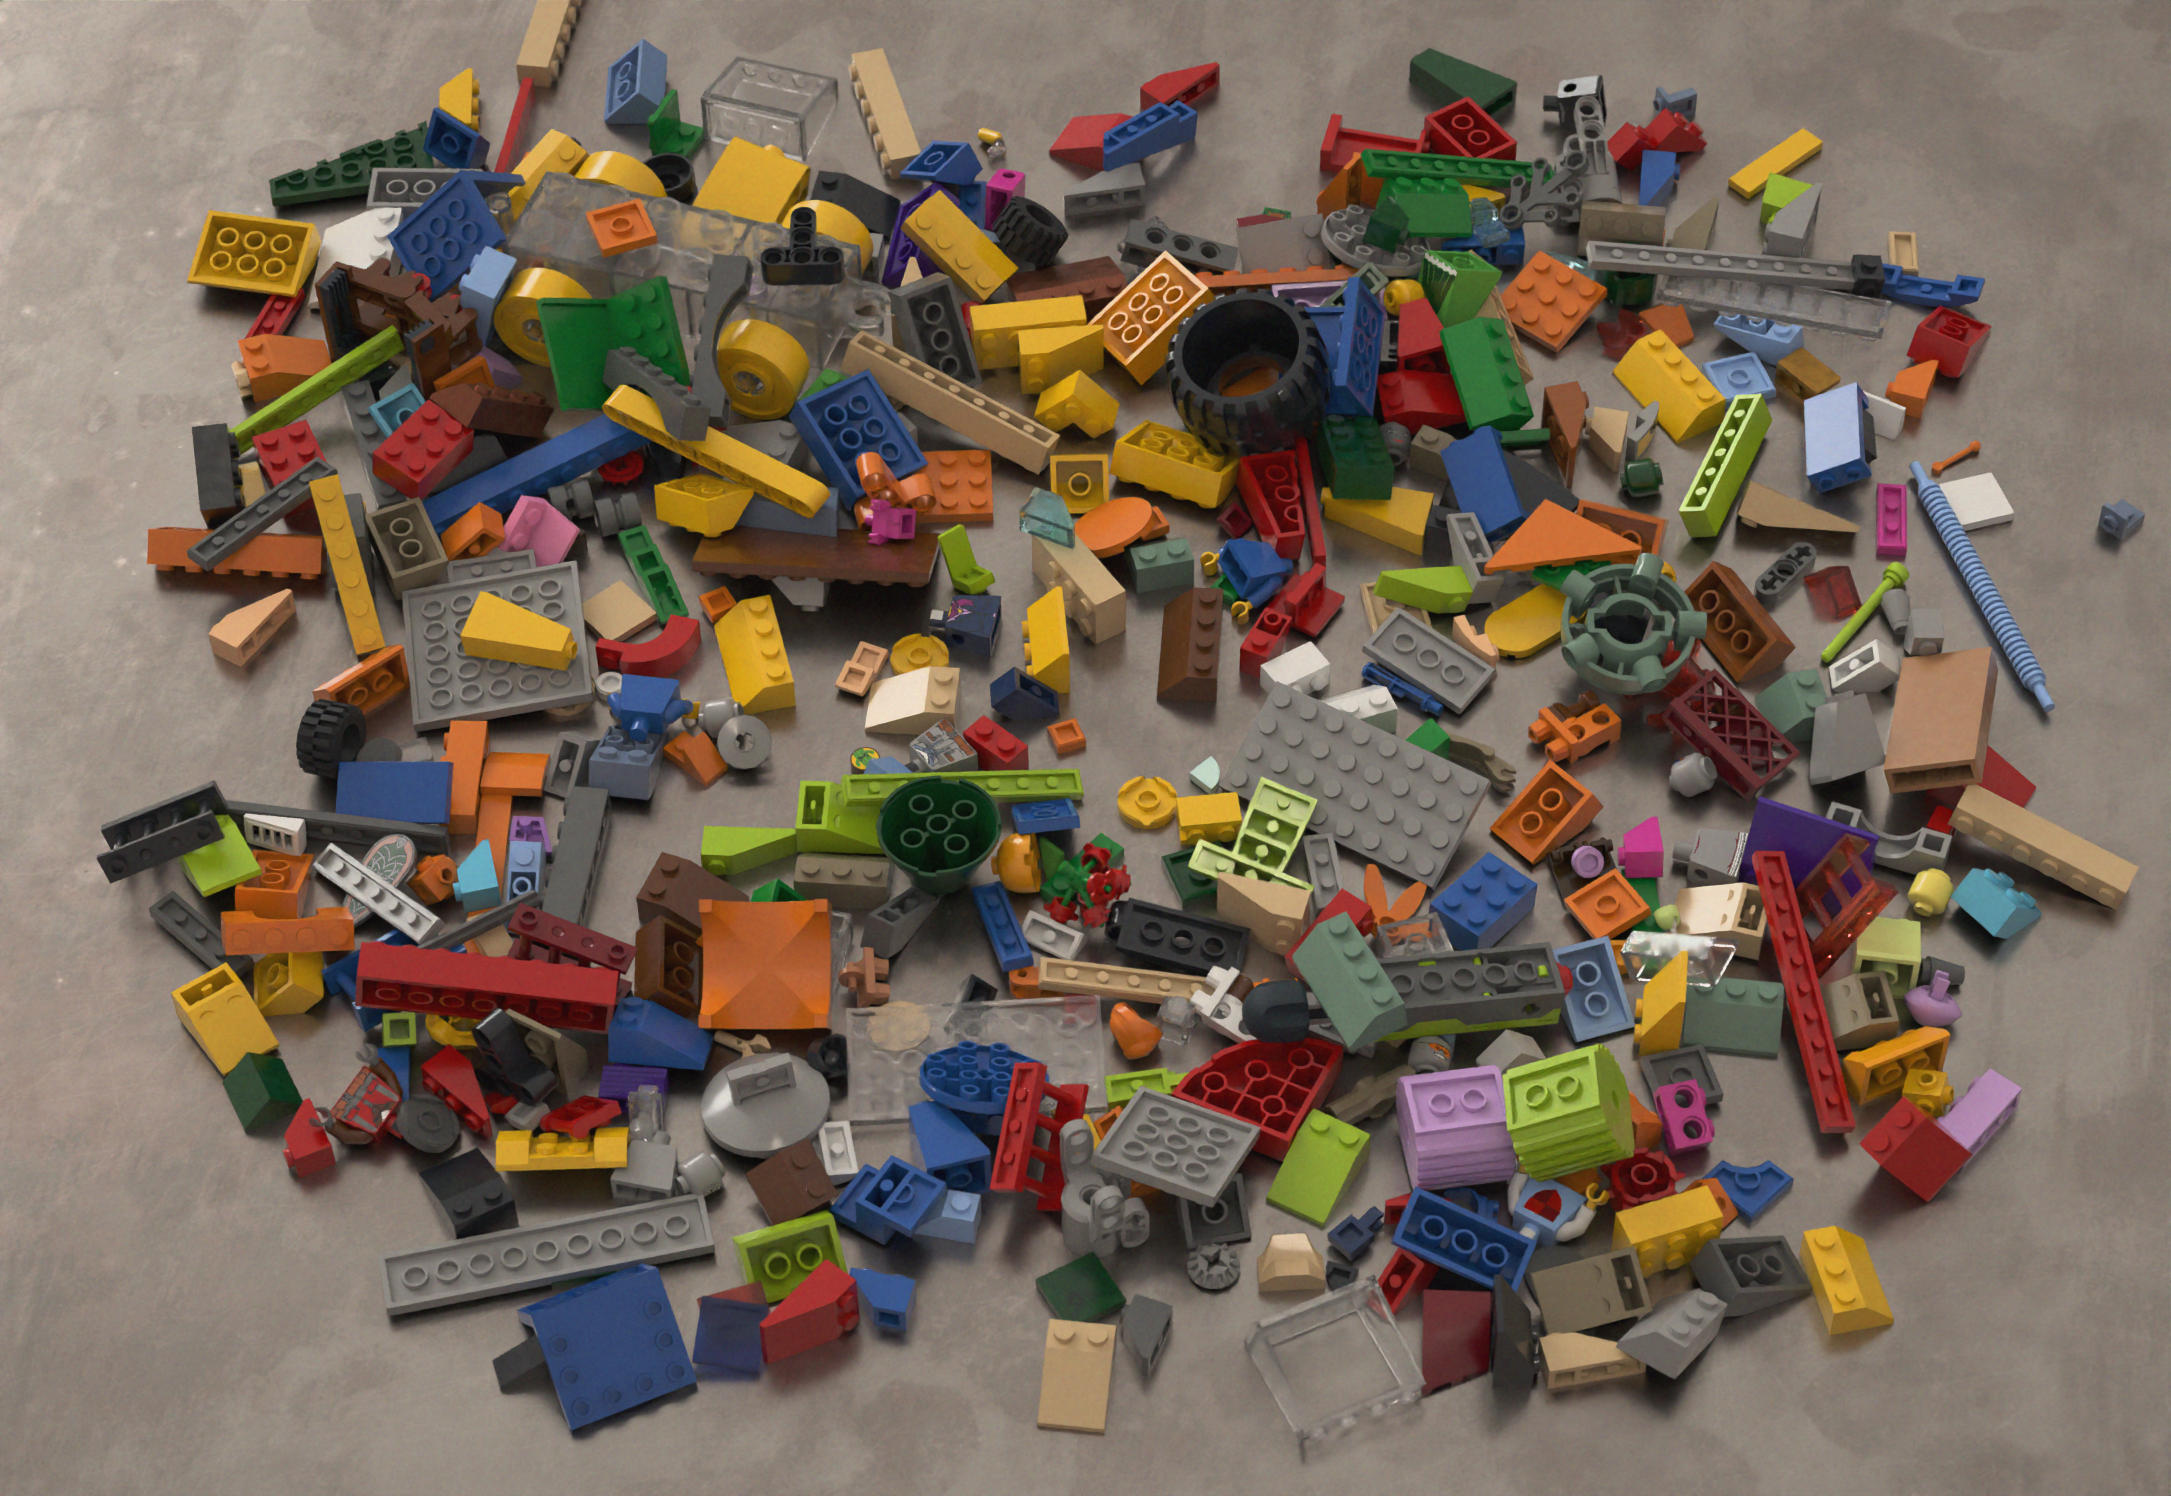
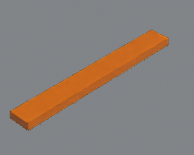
M481 794L476 847L482 840L489 839L502 904L513 796ZM496 907L468 912V918L488 912ZM473 939L465 942L464 947L468 953L477 952L481 954Z

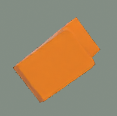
M684 730L663 747L665 757L704 786L709 785L728 769L727 764L705 732H701L694 738Z

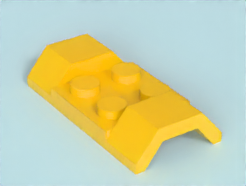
M629 1127L597 1128L595 1136H591L589 1133L584 1139H576L571 1136L558 1137L556 1133H544L533 1139L532 1130L499 1131L496 1140V1171L627 1167L628 1146L631 1143Z

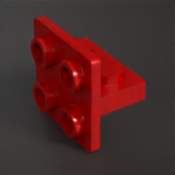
M1316 563L1309 572H1304L1302 576L1294 574L1267 608L1293 617L1291 627L1316 637L1345 602V596L1326 587V567Z

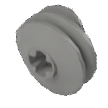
M749 715L735 716L725 722L719 731L717 740L719 754L723 760L734 768L744 770L755 768L763 763L768 757L772 745L770 731L767 726L758 718ZM744 734L751 737L749 742L753 746L750 749L748 747L745 750L739 749V742L736 738L738 736L743 738Z

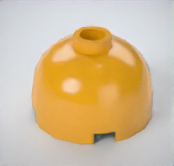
M1035 833L1011 834L999 844L997 856L991 857L993 875H999L1001 883L1008 890L1015 893L1040 891L1041 869H1038L1037 859H1040V852Z

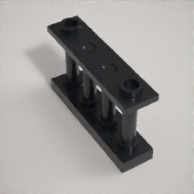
M215 780L101 825V832L111 850L97 855L96 859L110 884L224 839L225 835L215 815L227 811L228 805Z

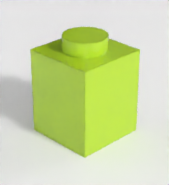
M415 1012L384 1013L381 1017L383 1048L404 1046L415 1048Z

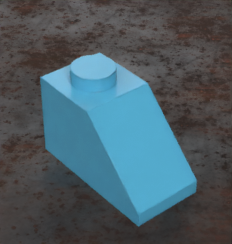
M489 839L482 840L457 869L459 882L453 883L456 902L463 901L465 913L502 905Z

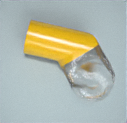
M986 128L980 129L978 139L991 144L988 153L992 154L989 157L994 161L1000 158L1003 159L1007 148L1002 134Z

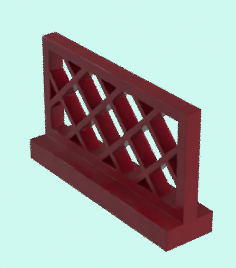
M1715 668L1681 697L1675 698L1661 717L1697 753L1709 757L1713 761L1717 773L1747 802L1801 754ZM1713 680L1721 688L1722 696L1707 694V684ZM1688 700L1701 701L1702 712L1692 711L1685 702ZM1707 701L1722 703L1723 715L1708 713ZM1728 704L1740 706L1743 709V717L1729 715ZM1708 720L1723 722V734L1714 733L1708 727ZM1729 723L1744 724V736L1729 734ZM1750 725L1760 726L1765 731V738L1751 737ZM1730 742L1745 743V755L1736 754L1730 748ZM1751 744L1765 745L1766 757L1751 756ZM1771 746L1781 747L1789 755L1785 759L1772 758ZM1751 763L1766 764L1767 774L1761 779L1752 770Z

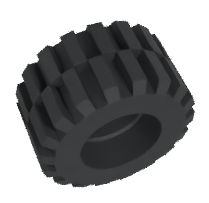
M1019 196L1012 197L992 225L997 238L1007 249L1021 259L1039 266H1048L1068 239L1066 228L1053 213L1035 201Z
M325 699L315 700L311 707L307 708L305 715L302 717L296 740L297 759H299L300 768H303L305 773L338 779L339 762H355L359 751L366 741L365 717L362 715V710L355 705Z

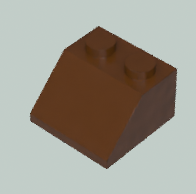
M808 1138L780 1151L745 1173V1177L772 1226L808 1216L832 1204L839 1196Z

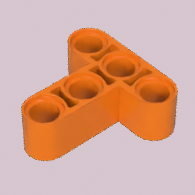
M867 452L857 458L856 466L861 485L868 495L857 501L854 505L859 530H872V526L865 524L866 515L873 514V511L870 509V506H873L871 503L872 499L887 500L891 503V508L916 509V517L932 510L936 506V496L928 475L915 474L902 481H898L878 453Z

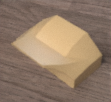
M1306 1233L1271 1235L1264 1253L1257 1258L1259 1292L1325 1289L1323 1255L1315 1250Z

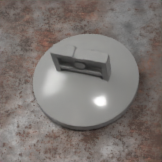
M1349 205L1347 209L1331 212L1324 220L1321 229L1322 241L1331 253L1342 260L1341 265L1348 264L1352 268L1360 270L1370 261L1389 280V283L1392 281L1393 276H1409L1420 272L1425 251L1431 250L1425 237H1408L1404 246L1400 245L1394 253L1364 242L1363 237L1369 218L1375 210L1362 209L1357 205Z
M762 1053L739 1059L718 1072L705 1089L701 1102V1111L704 1126L710 1137L718 1145L735 1154L767 1160L806 1138L809 1141L813 1139L827 1121L831 1100L824 1076L819 1071L810 1067L807 1061L789 1055V1053Z

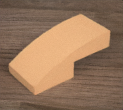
M860 641L852 660L846 661L835 683V687L863 697L889 657L888 650Z

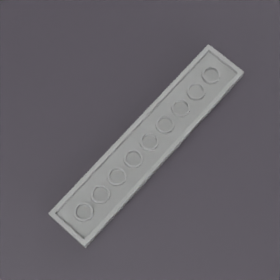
M693 1193L379 1254L378 1261L387 1314L392 1316L550 1285L553 1282L615 1270L620 1271L640 1263L652 1265L715 1252V1246L704 1195H695Z

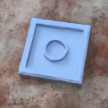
M1756 352L1702 363L1701 371L1704 376L1726 399L1725 409L1730 408L1736 395L1762 394L1764 400L1776 397V389Z

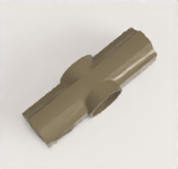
M1403 1064L1377 1079L1374 1076H1367L1354 1086L1352 1092L1325 1106V1114L1349 1125H1353L1368 1116L1372 1119L1382 1117L1397 1100L1396 1085L1398 1084L1397 1080L1399 1077L1417 1075L1411 1065Z

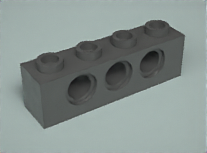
M1131 219L1120 261L1147 268L1163 252L1167 251L1194 276L1199 272H1211L1212 276L1223 275L1225 271L1234 270L1238 248Z

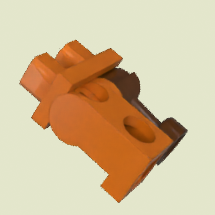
M1587 690L1579 695L1577 703L1568 707L1557 702L1553 703L1549 708L1544 707L1540 709L1538 720L1528 726V737L1535 744L1547 739L1550 742L1545 745L1547 757L1554 763L1566 759L1571 764L1578 760V756L1588 754L1594 747L1606 741L1611 744L1619 740L1621 719L1605 703L1601 705L1597 695L1592 690Z

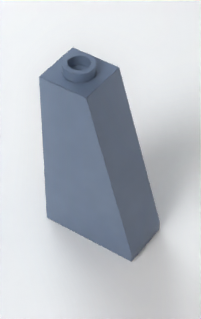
M827 488L830 492V497L813 518H806L754 492L753 497L735 525L837 537L839 488Z

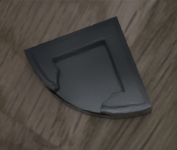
M1327 1260L1326 1281L1329 1288L1336 1296L1349 1302L1359 1276V1269Z

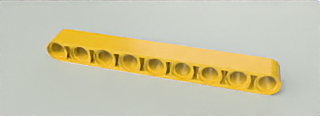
M619 385L602 405L603 412L612 421L738 484L754 488V492L806 518H813L830 497L827 487L818 480L709 426L707 427L705 441L678 440L666 431L663 418L653 398L629 386Z

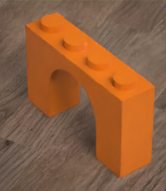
M348 907L316 908L315 916L299 919H264L256 917L253 910L221 912V940L226 955L354 950V918Z

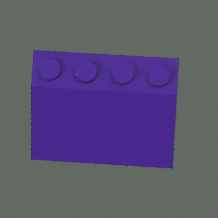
M1759 797L1741 861L1738 882L1758 886L1751 859L1755 851H1785L1797 901L1811 907L1835 913L1841 917L1856 920L1857 914H1860L1869 893L1880 835Z

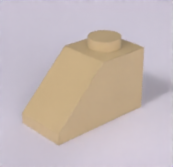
M1595 407L1593 418L1587 417L1585 434L1590 435L1589 448L1613 472H1619L1629 412Z

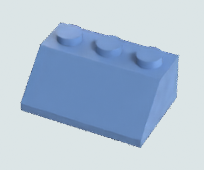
M645 39L640 40L608 67L604 122L607 124H646L650 115L654 114L659 108L660 102L664 97L667 55Z

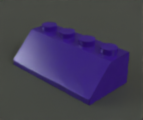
M937 181L899 207L881 281L885 286H901L910 257L916 258L923 278L937 272L945 274L901 230L904 221L922 203L939 190L959 208L960 200Z

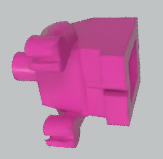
M871 500L873 506H870V509L873 511V514H867L865 517V524L872 526V533L868 535V537H871V540H868L869 544L881 545L887 542L889 538L914 539L916 509L891 508V503L887 500Z

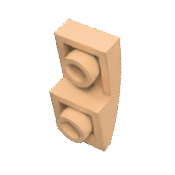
M1465 615L1453 617L1452 638L1454 642L1495 668L1496 662L1499 661L1497 646L1491 644L1486 633L1477 635L1475 627L1469 625Z

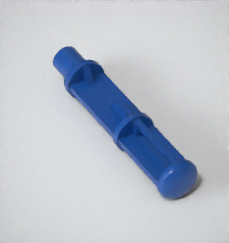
M1372 662L1367 663L1363 667L1361 675L1364 679L1383 686L1369 678L1370 676L1388 686L1389 693L1399 698L1406 696L1420 704V709L1423 712L1430 711L1437 716L1442 713L1444 705L1436 702L1432 695L1421 691L1401 678L1374 665ZM1374 668H1376V669H1378V670L1384 672L1385 674H1387V675L1393 677L1394 679H1392V678H1390V677L1384 675L1383 673H1381V672L1375 670Z

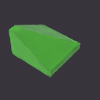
M1040 837V862L1048 881L1058 872V867L1064 862V852L1045 837Z

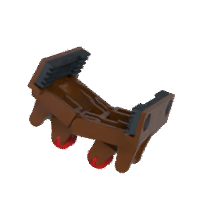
M387 258L375 260L366 269L336 261L315 283L331 362L334 363L342 358L340 349L369 340L393 325L398 331L405 347L402 351H405L411 359L416 388L425 401L429 399L435 403L430 399L431 394L436 392L433 382L471 360L483 348L476 326L478 319L477 311L473 308L463 310L460 304L461 295H452V293H447L431 303L428 300L432 295L429 277L412 270L392 278L389 273L391 263ZM357 299H360L366 303L359 307ZM387 312L388 314L396 316V319L384 315ZM466 330L467 340L449 349L453 342H457L460 339L459 336Z

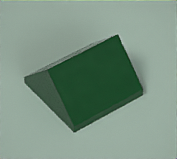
M247 1052L222 1082L245 1133L297 1113L303 1102L281 1058Z

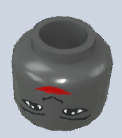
M1388 422L1381 425L1379 429L1393 465L1397 466L1409 458L1411 448L1410 431L1397 422Z

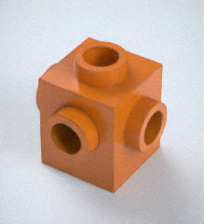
M444 854L434 857L428 855L416 865V873L406 882L425 905L442 901V899H448L454 894L453 883L459 882L457 865Z

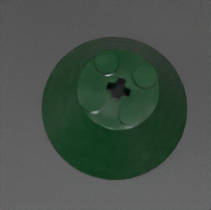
M941 775L927 776L900 786L886 798L880 808V814L876 823L877 838L886 856L923 891L941 898L945 894L958 891L970 882L972 876L991 855L1001 835V816L993 798L973 782L959 778V781L941 779Z

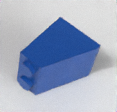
M934 1100L922 1101L916 1105L908 1106L910 1145L917 1168L945 1182L947 1190L973 1194L992 1192L990 1190L992 1175L989 1148L946 1105Z

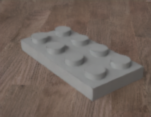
M1400 607L1393 611L1363 645V653L1423 692L1432 695L1434 699L1459 715L1495 674V668Z

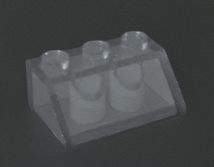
M1632 931L1620 954L1631 980L1650 981L1681 951H1688L1686 985L1715 987L1740 943L1738 939Z

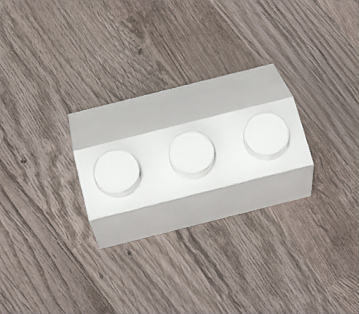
M1372 685L1319 700L1388 733L1396 732L1398 708L1385 686Z

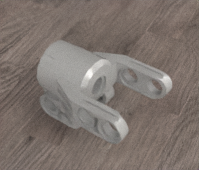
M1581 97L1576 102L1574 108L1577 134L1566 138L1563 153L1555 161L1554 176L1565 168L1563 166L1565 158L1573 151L1569 147V144L1572 142L1579 143L1580 151L1585 153L1589 161V167L1585 174L1580 176L1573 175L1552 193H1567L1574 190L1585 201L1623 204L1615 161L1608 156L1607 138L1600 104L1593 97ZM1590 106L1594 113L1592 115H1585L1579 108ZM1593 129L1599 134V137L1595 139L1588 138L1584 131ZM1572 198L1569 202H1574L1577 198ZM1550 205V208L1556 209L1557 212L1559 208L1567 207L1566 205ZM1582 205L1578 209L1571 210L1573 214L1569 217L1560 215L1559 225L1569 226L1576 222L1580 223Z
M1075 1119L1065 1124L1060 1130V1162L1065 1182L1061 1196V1220L1064 1243L1070 1251L1080 1256L1094 1252L1097 1258L1114 1252L1121 1243L1124 1247L1128 1248L1142 1244L1149 1236V1213L1143 1200L1137 1197L1127 1199L1131 1196V1179L1090 1165L1091 1156L1094 1152V1136L1086 1120Z

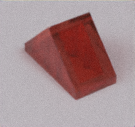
M1829 566L1804 577V582L1836 619L1858 611L1861 608L1862 604L1849 566Z

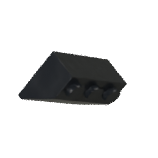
M474 429L473 451L427 494L429 498L508 461L493 431Z

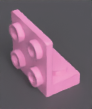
M521 495L504 525L505 540L497 547L501 551L507 552L534 549L536 567L558 564L564 561L580 529L545 499Z

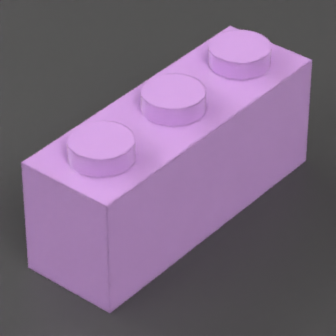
M1991 1068L1982 1077L1976 1076L1969 1085L1968 1093L1964 1097L1958 1096L1950 1107L1949 1114L1945 1118L1940 1116L1937 1119L1973 1154L1962 1166L1963 1168L2016 1110L2019 1104L2022 1088Z

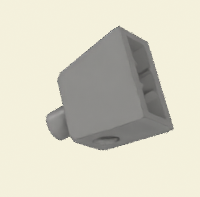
M654 1131L650 1142L637 1139L631 1141L628 1146L627 1167L616 1168L610 1179L613 1198L647 1203L675 1197L676 1184L674 1179L678 1177L677 1165L679 1160L677 1148L669 1145L671 1140L669 1134L663 1131Z

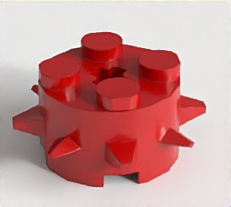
M1646 1147L1635 1148L1633 1150V1157L1618 1160L1615 1164H1604L1600 1168L1610 1180L1609 1188L1605 1190L1609 1194L1610 1205L1616 1213L1679 1194L1675 1190L1676 1182L1684 1178L1685 1173L1676 1172L1671 1160L1666 1155L1663 1158L1662 1151L1651 1153L1649 1152L1650 1148Z

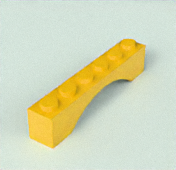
M336 474L309 481L356 656L381 650L386 646L339 476Z

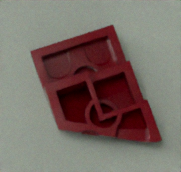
M1423 1290L1421 1395H1427L1431 1393L1433 1388L1451 1382L1453 1385L1462 1381L1467 1376H1476L1489 1371L1491 1292Z

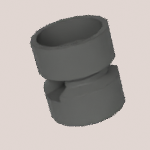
M587 479L573 482L569 488H566L564 485L547 488L549 504L568 520L572 521L573 516L579 519L595 516L594 501ZM571 499L572 505L567 506L565 501Z
M634 492L618 495L616 501H613L610 497L594 501L595 515L602 537L618 534L620 528L626 531L642 526L640 509Z

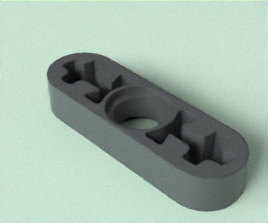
M1807 542L1793 544L1757 578L1754 587L1755 598L1763 604L1776 603L1814 567L1817 554L1815 547ZM1782 569L1789 570L1793 575L1788 577L1781 576L1778 571Z

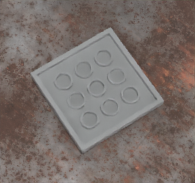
M1140 1086L1092 1153L1090 1165L1101 1168L1106 1172L1127 1177L1135 1182L1161 1189L1166 1193L1192 1200L1197 1204L1213 1208L1259 1139L1261 1127Z

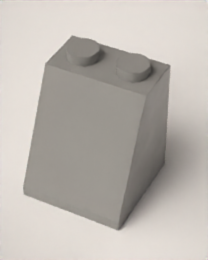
M1851 690L1824 698L1826 704L1815 709L1809 771L1810 786L1834 781L1883 765L1886 756L1866 693L1855 695L1854 691Z

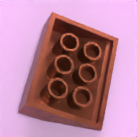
M1110 256L1013 274L1003 284L1010 302L1082 295L1087 324L1128 286L1123 272Z

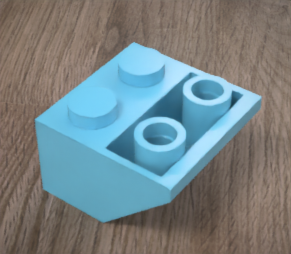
M1972 868L1950 896L1993 936L2008 939L2038 919L2042 914L2034 906L2037 901L2028 893L2016 890L2013 887L2015 882L2008 875L2001 871L1997 874L1988 868L1986 870Z

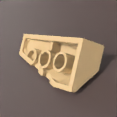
M1750 479L1746 483L1736 512L1742 516L1740 522L1757 528L1759 523L1764 526L1858 532L1860 526L1821 509L1818 510L1803 501L1789 498L1784 493Z

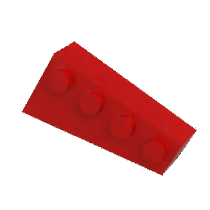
M1295 450L1240 457L1235 482L1262 541L1271 544L1280 558L1300 559L1305 538L1302 507H1300V489L1297 484L1298 473L1297 467H1295Z

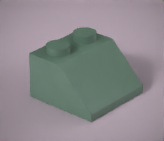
M1176 537L1123 547L1125 550L1123 553L1137 593L1194 583V557L1187 538Z
M1817 669L1785 674L1757 695L1755 703L1758 711L1791 743L1813 740L1815 709L1826 704L1824 698L1827 695Z

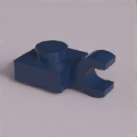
M1375 1206L1370 1208L1359 1220L1350 1214L1328 1233V1241L1351 1261L1374 1242V1233L1379 1231L1384 1225L1380 1220L1384 1214Z

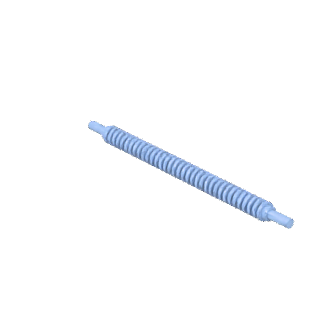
M1920 462L1911 463L1909 468L1919 484L1918 497L1936 526L1937 531L2013 665L2019 679L2026 689L2035 693L2045 712L2052 711L2055 708V704L2045 688L2046 675L2023 634L2020 632L2017 623L2014 621L2013 616L1995 587L1989 573L1986 571L1939 484L1929 480Z

